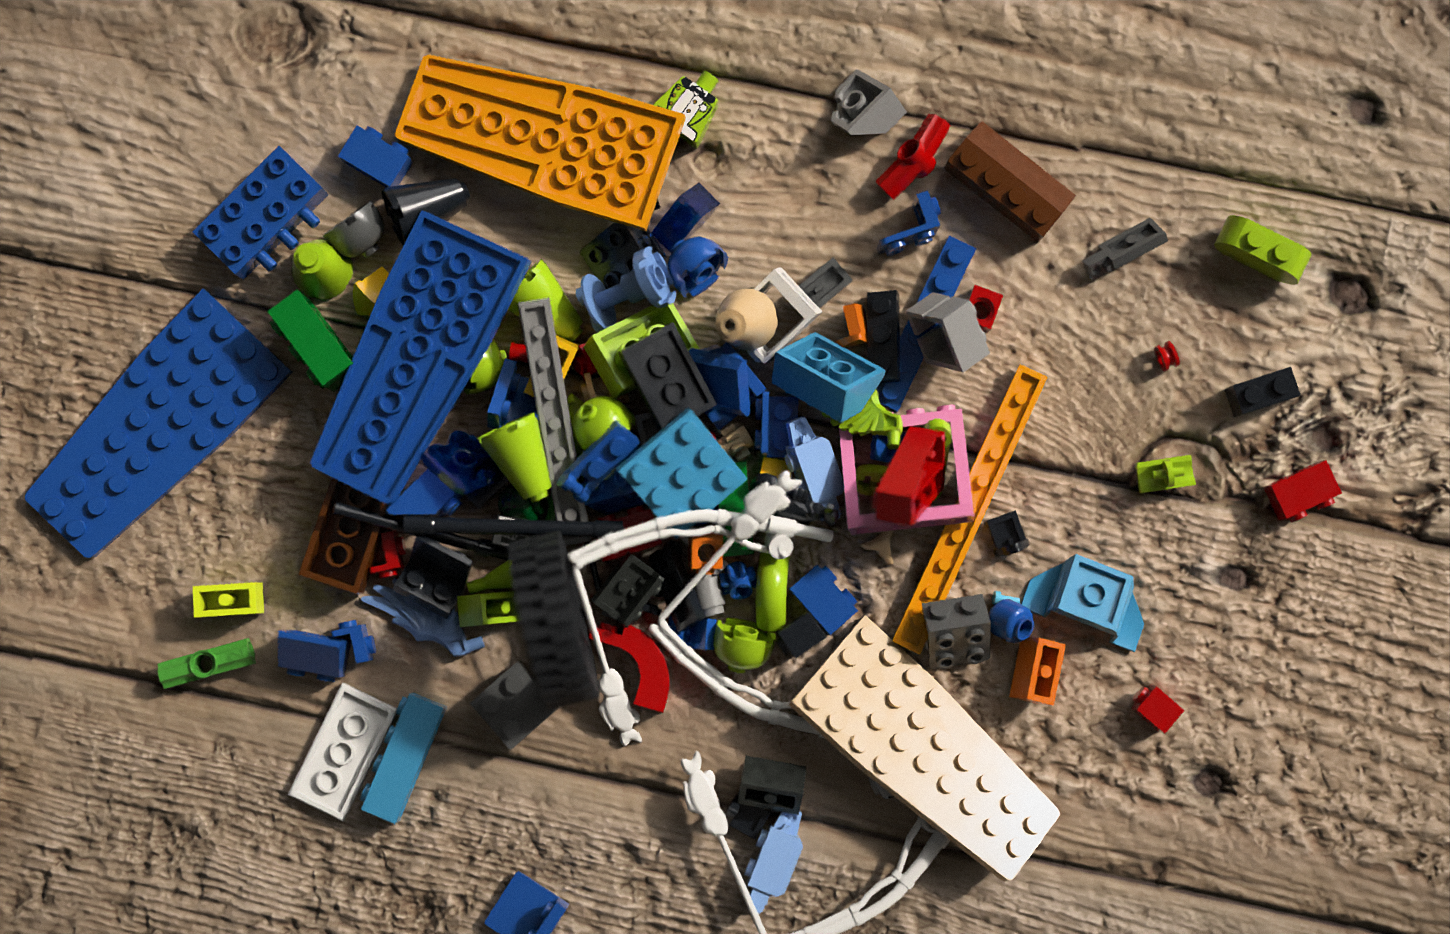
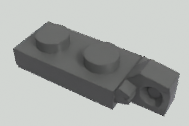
M1148 218L1098 245L1099 250L1094 255L1082 260L1086 274L1092 280L1101 277L1106 272H1111L1168 242L1167 234L1152 218Z

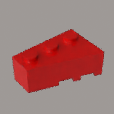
M912 426L908 428L878 488L873 493L872 506L876 508V520L912 526L944 489L945 431Z

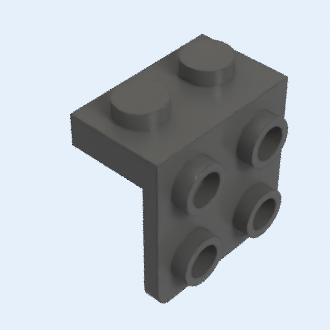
M983 594L922 603V614L928 634L930 668L947 669L963 664H978L990 658V619Z

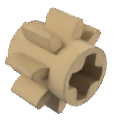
M731 424L720 430L723 437L717 440V442L730 458L735 457L737 462H740L751 456L748 449L754 446V443L744 426L736 429L734 424Z

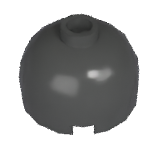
M369 201L327 231L323 237L326 242L344 257L353 258L362 254L367 258L380 248L377 242L384 234V220L377 207Z

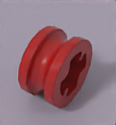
M1165 342L1164 347L1160 345L1154 347L1157 362L1164 372L1168 371L1170 366H1180L1179 356L1172 342Z

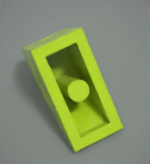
M515 591L457 596L460 627L520 621Z

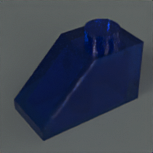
M699 182L678 197L651 233L671 253L672 247L680 240L689 239L708 220L720 203Z

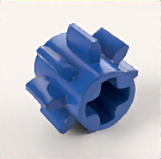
M732 562L725 567V573L719 574L723 595L730 593L733 599L742 600L748 598L753 592L752 588H756L757 577L754 567L750 566L747 568L743 562Z

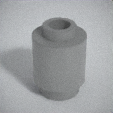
M705 574L694 586V590L705 617L725 612L723 604L726 603L719 577Z

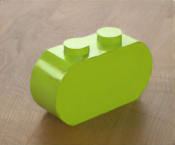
M1236 215L1227 217L1214 243L1215 248L1222 254L1276 281L1291 285L1298 284L1312 256L1311 252L1304 246L1248 218Z

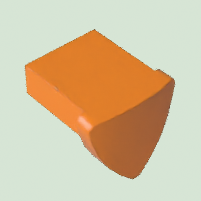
M853 303L843 306L849 336L839 339L835 343L844 348L867 343V322L863 305Z

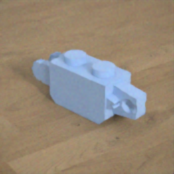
M799 417L785 423L790 444L785 446L787 452L785 462L788 469L794 472L796 480H802L801 485L798 487L809 492V500L815 503H819L824 507L828 503L835 505L839 518H841V510H839L840 507L836 496L843 493L844 481L830 441L823 437L815 436L806 417Z
M800 811L799 815L781 812L774 825L770 824L768 830H761L756 842V846L760 848L757 858H750L744 875L749 877L747 884L751 886L749 895L759 914L765 909L764 906L767 905L770 895L778 897L785 894L801 854L803 845L799 835H797L802 816Z

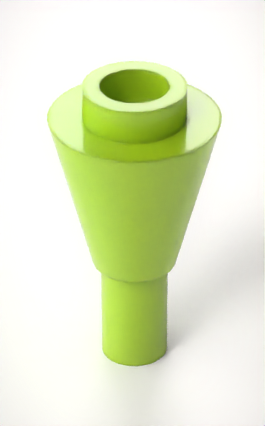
M509 560L486 574L485 577L467 582L469 592L472 594L488 588H513Z

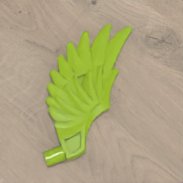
M876 389L860 413L842 423L832 418L830 420L832 426L839 425L841 431L849 430L851 435L859 433L860 436H864L871 432L873 435L888 436L887 447L889 449H898L900 446V435H902L903 431L902 418L900 415L887 411L880 404ZM822 412L823 417L831 418L829 415Z

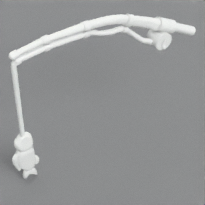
M784 471L779 475L776 485L768 486V482H765L752 490L744 498V512L737 515L731 523L733 535L665 608L657 620L658 624H651L648 630L674 657L677 663L682 664L714 691L717 696L723 698L740 711L756 719L767 721L768 724H777L794 730L817 734L819 738H824L803 717L779 711V709L792 708L788 705L790 702L772 701L762 692L737 684L728 676L723 675L694 652L690 646H687L665 621L736 539L737 541L747 540L756 533L759 525L768 520L776 510H783L789 505L790 500L785 497L786 491L796 489L801 485L802 480H791L789 472ZM727 688L746 692L758 698L771 709L754 705Z
M705 509L661 516L616 533H609L568 554V560L574 562L572 566L573 577L604 672L598 681L599 691L604 695L603 701L599 706V712L611 731L614 728L621 731L620 742L623 747L627 746L631 740L638 743L642 742L640 734L632 729L633 724L640 721V715L635 709L631 708L628 696L623 690V680L615 669L608 668L579 569L611 553L614 554L620 550L668 536L700 537L714 533L730 538L733 535L732 532L723 528V526H731L732 520L742 513L727 512L721 509L717 511ZM772 515L763 524H760L757 530L767 533L764 539L765 545L752 543L748 540L737 541L736 539L735 542L750 550L771 554L776 559H784L793 550V543L789 537L792 538L795 535L831 542L833 530L798 524L796 520ZM690 522L715 523V525L694 530L666 529V527Z
M696 751L692 760H681L683 770L689 775L688 783L683 782L687 808L701 816L702 828L707 834L718 838L758 933L767 934L724 838L728 825L726 816L720 809L719 800L713 788L715 776L711 770H707L704 773L700 770L701 756ZM918 816V820L906 837L897 867L893 870L891 876L878 881L856 904L854 903L849 908L812 926L804 927V929L790 934H840L864 924L900 900L908 889L911 890L915 885L914 882L927 869L942 848L945 849L950 840ZM920 828L932 832V836L919 856L906 872L902 874L901 872L912 841ZM898 879L894 889L887 895L859 912L875 893Z

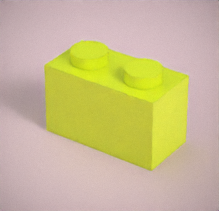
M251 582L193 586L194 617L264 613L263 583Z

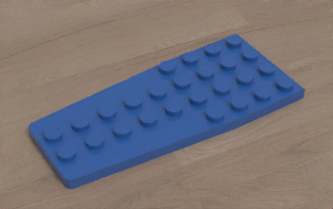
M421 210L379 293L353 356V364L346 373L312 456L311 466L388 505L394 504L489 348L531 261L520 254Z
M203 288L138 355L26 492L25 500L84 557L95 558L230 439L293 372Z

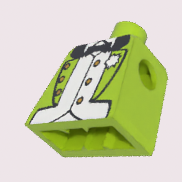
M703 71L696 83L682 76L653 104L685 114L686 119L679 138L695 149L699 147L718 108V99L710 93L719 81L707 71Z

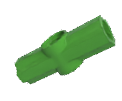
M246 638L158 663L157 672L163 688L168 689L256 664V655L250 639ZM205 655H208L213 661L212 669L209 672L204 671L201 667V660Z

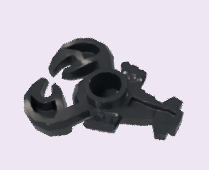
M768 473L758 474L751 481L749 493L765 482H768V486L776 485L778 478ZM800 487L786 491L785 497L790 500L789 505L785 509L776 510L772 514L773 516L796 520L798 524L809 525L811 521L824 519L828 526H834L839 518L835 505L828 503L824 507L819 503L809 500V492Z

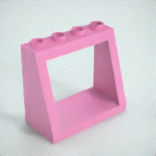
M943 405L937 407L935 412L925 413L923 408L906 410V415H900L903 428L923 426L932 419H942L947 423L951 422L960 504L928 507L912 526L876 520V513L859 515L853 437L849 430L841 431L839 428L847 524L851 535L974 522L962 409H955V405Z

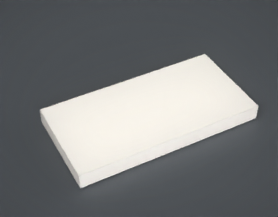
M342 683L288 795L342 822L345 821L396 716L397 708L346 683Z

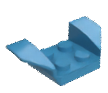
M1078 554L1065 560L1064 563L1030 579L1021 605L1029 608L1031 612L1045 618L1051 611L1107 632L1111 634L1109 643L1132 652L1136 650L1144 627V622L1133 594L1134 577Z

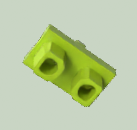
M1191 455L1135 463L1140 494L1196 485Z

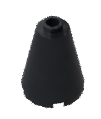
M456 178L390 186L381 191L386 213L388 216H391L394 223L392 228L402 246H404L421 210L446 221L466 208V200L470 199L466 184L464 182L459 183Z

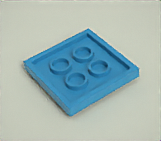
M690 408L685 409L616 468L657 517L686 511L712 510L747 480V477ZM690 522L666 528L688 530L697 522Z

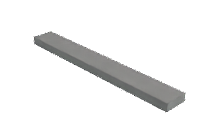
M550 298L518 302L542 443L552 485L551 494L556 521L588 522L585 502L580 504L573 498V493L569 490L564 491L557 485L559 477L576 461L577 454ZM579 476V477L576 479V481L579 482L580 484H581V477ZM562 536L565 545L591 541V537Z

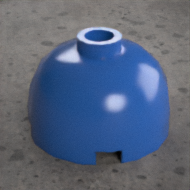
M698 236L678 241L671 249V255L667 264L674 287L683 297H687L686 293H690L692 297L699 295L719 278L716 272L720 266L725 270L728 256L711 239Z

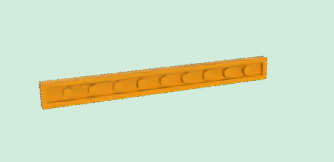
M1021 364L1018 365L969 471L974 522L944 526L892 638V642L919 655L921 654L928 639L922 614V603L946 599L1047 380V376ZM959 495L954 505L960 504Z

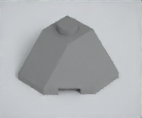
M856 69L836 89L834 99L837 102L836 111L832 112L831 122L849 135L885 134L907 112L890 87Z

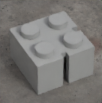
M932 292L905 311L915 335H920L935 323L939 324L917 339L926 363L965 372L990 354L986 344V335L980 328L976 318V309L970 300L957 297L951 298L947 295Z

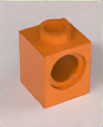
M709 533L700 537H688V566L691 569H696V574L723 546V535ZM703 544H711L713 547L712 556L706 560H701L698 557L699 548ZM723 555L706 574H714L715 569H723Z

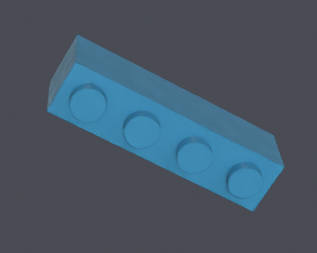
M411 693L408 698L403 697L396 711V714L400 715L396 727L390 726L384 743L388 744L384 755H378L372 768L376 775L372 784L367 783L361 794L360 800L364 802L361 810L394 824L401 820L447 706L416 693Z

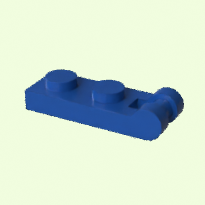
M615 420L608 430L597 441L592 443L559 477L557 485L564 491L569 490L573 493V498L580 504H583L590 498L592 491L640 443L638 438ZM582 474L586 479L580 484L576 479Z

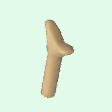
M894 531L880 532L873 540L860 545L863 549L875 550L887 564H893L890 540Z

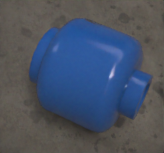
M1011 599L999 601L988 613L990 632L1011 644L1027 639L1033 632L1034 621L1031 610Z

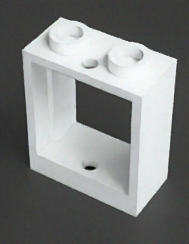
M781 267L774 269L755 290L765 294L774 286L803 318L771 349L763 345L758 349L747 350L748 354L758 363L761 361L764 364L771 362L775 358L776 351L788 346L822 313L821 309Z

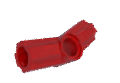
M928 114L914 138L907 140L900 146L897 152L898 158L875 181L892 200H895L916 178H924L934 170L936 166L934 155L949 132L950 124L936 114Z

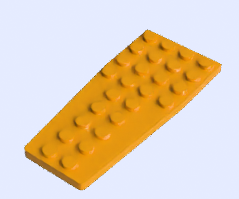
M426 55L422 58L395 131V136L403 144L557 205L647 231L686 117L685 114L600 89Z

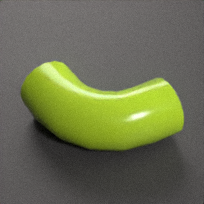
M760 552L755 610L756 625L763 631L776 632L781 630L786 624V596L790 555L784 559H776L771 554Z

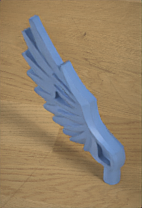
M394 578L392 580L393 584H395L398 579ZM374 585L373 589L383 597L364 596L361 598L362 602L396 617L393 618L392 622L409 631L416 641H435L449 650L453 657L465 656L472 651L485 648L482 636L467 640L462 627H460L459 613L455 612V607L448 619L398 594L393 589L381 585Z

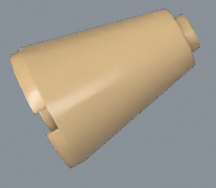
M740 289L730 293L720 304L716 318L717 333L728 344L740 350H754L762 347L774 336L778 325L773 302L764 293L755 289Z

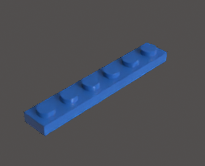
M949 235L916 303L932 292L952 298L977 248ZM908 319L900 336V382L879 383L876 388L882 406L895 412L899 411L924 359L917 339L939 325L938 323H935L920 335H915Z

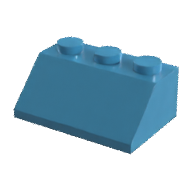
M814 332L775 352L771 383L842 423L862 411L884 377L885 369Z

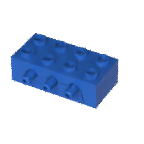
M278 146L192 232L235 275L244 280L259 264L268 272L275 269L277 262L269 254L281 242L290 250L296 248L299 241L291 232L303 220L311 228L318 226L320 219L312 211L329 194L286 151Z

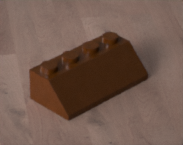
M983 121L965 138L944 167L946 171L1037 243L1046 235L1076 197L1072 191Z

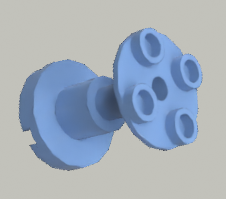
M649 246L635 252L633 256L634 270L622 275L620 283L608 289L592 274L582 277L581 287L576 289V297L582 306H586L591 316V325L596 332H600L617 323L614 306L626 300L634 304L647 298L653 306L659 309L675 302L676 290L670 292V285L674 284L667 263L658 251L651 253L652 247Z

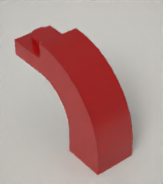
M601 622L600 626L596 627L600 641L626 650L638 664L640 683L634 704L663 713L670 690V674L666 658L658 644L647 633L633 625H629L627 628L624 627L623 633L619 634L617 633L618 627ZM591 632L589 635V639H593Z

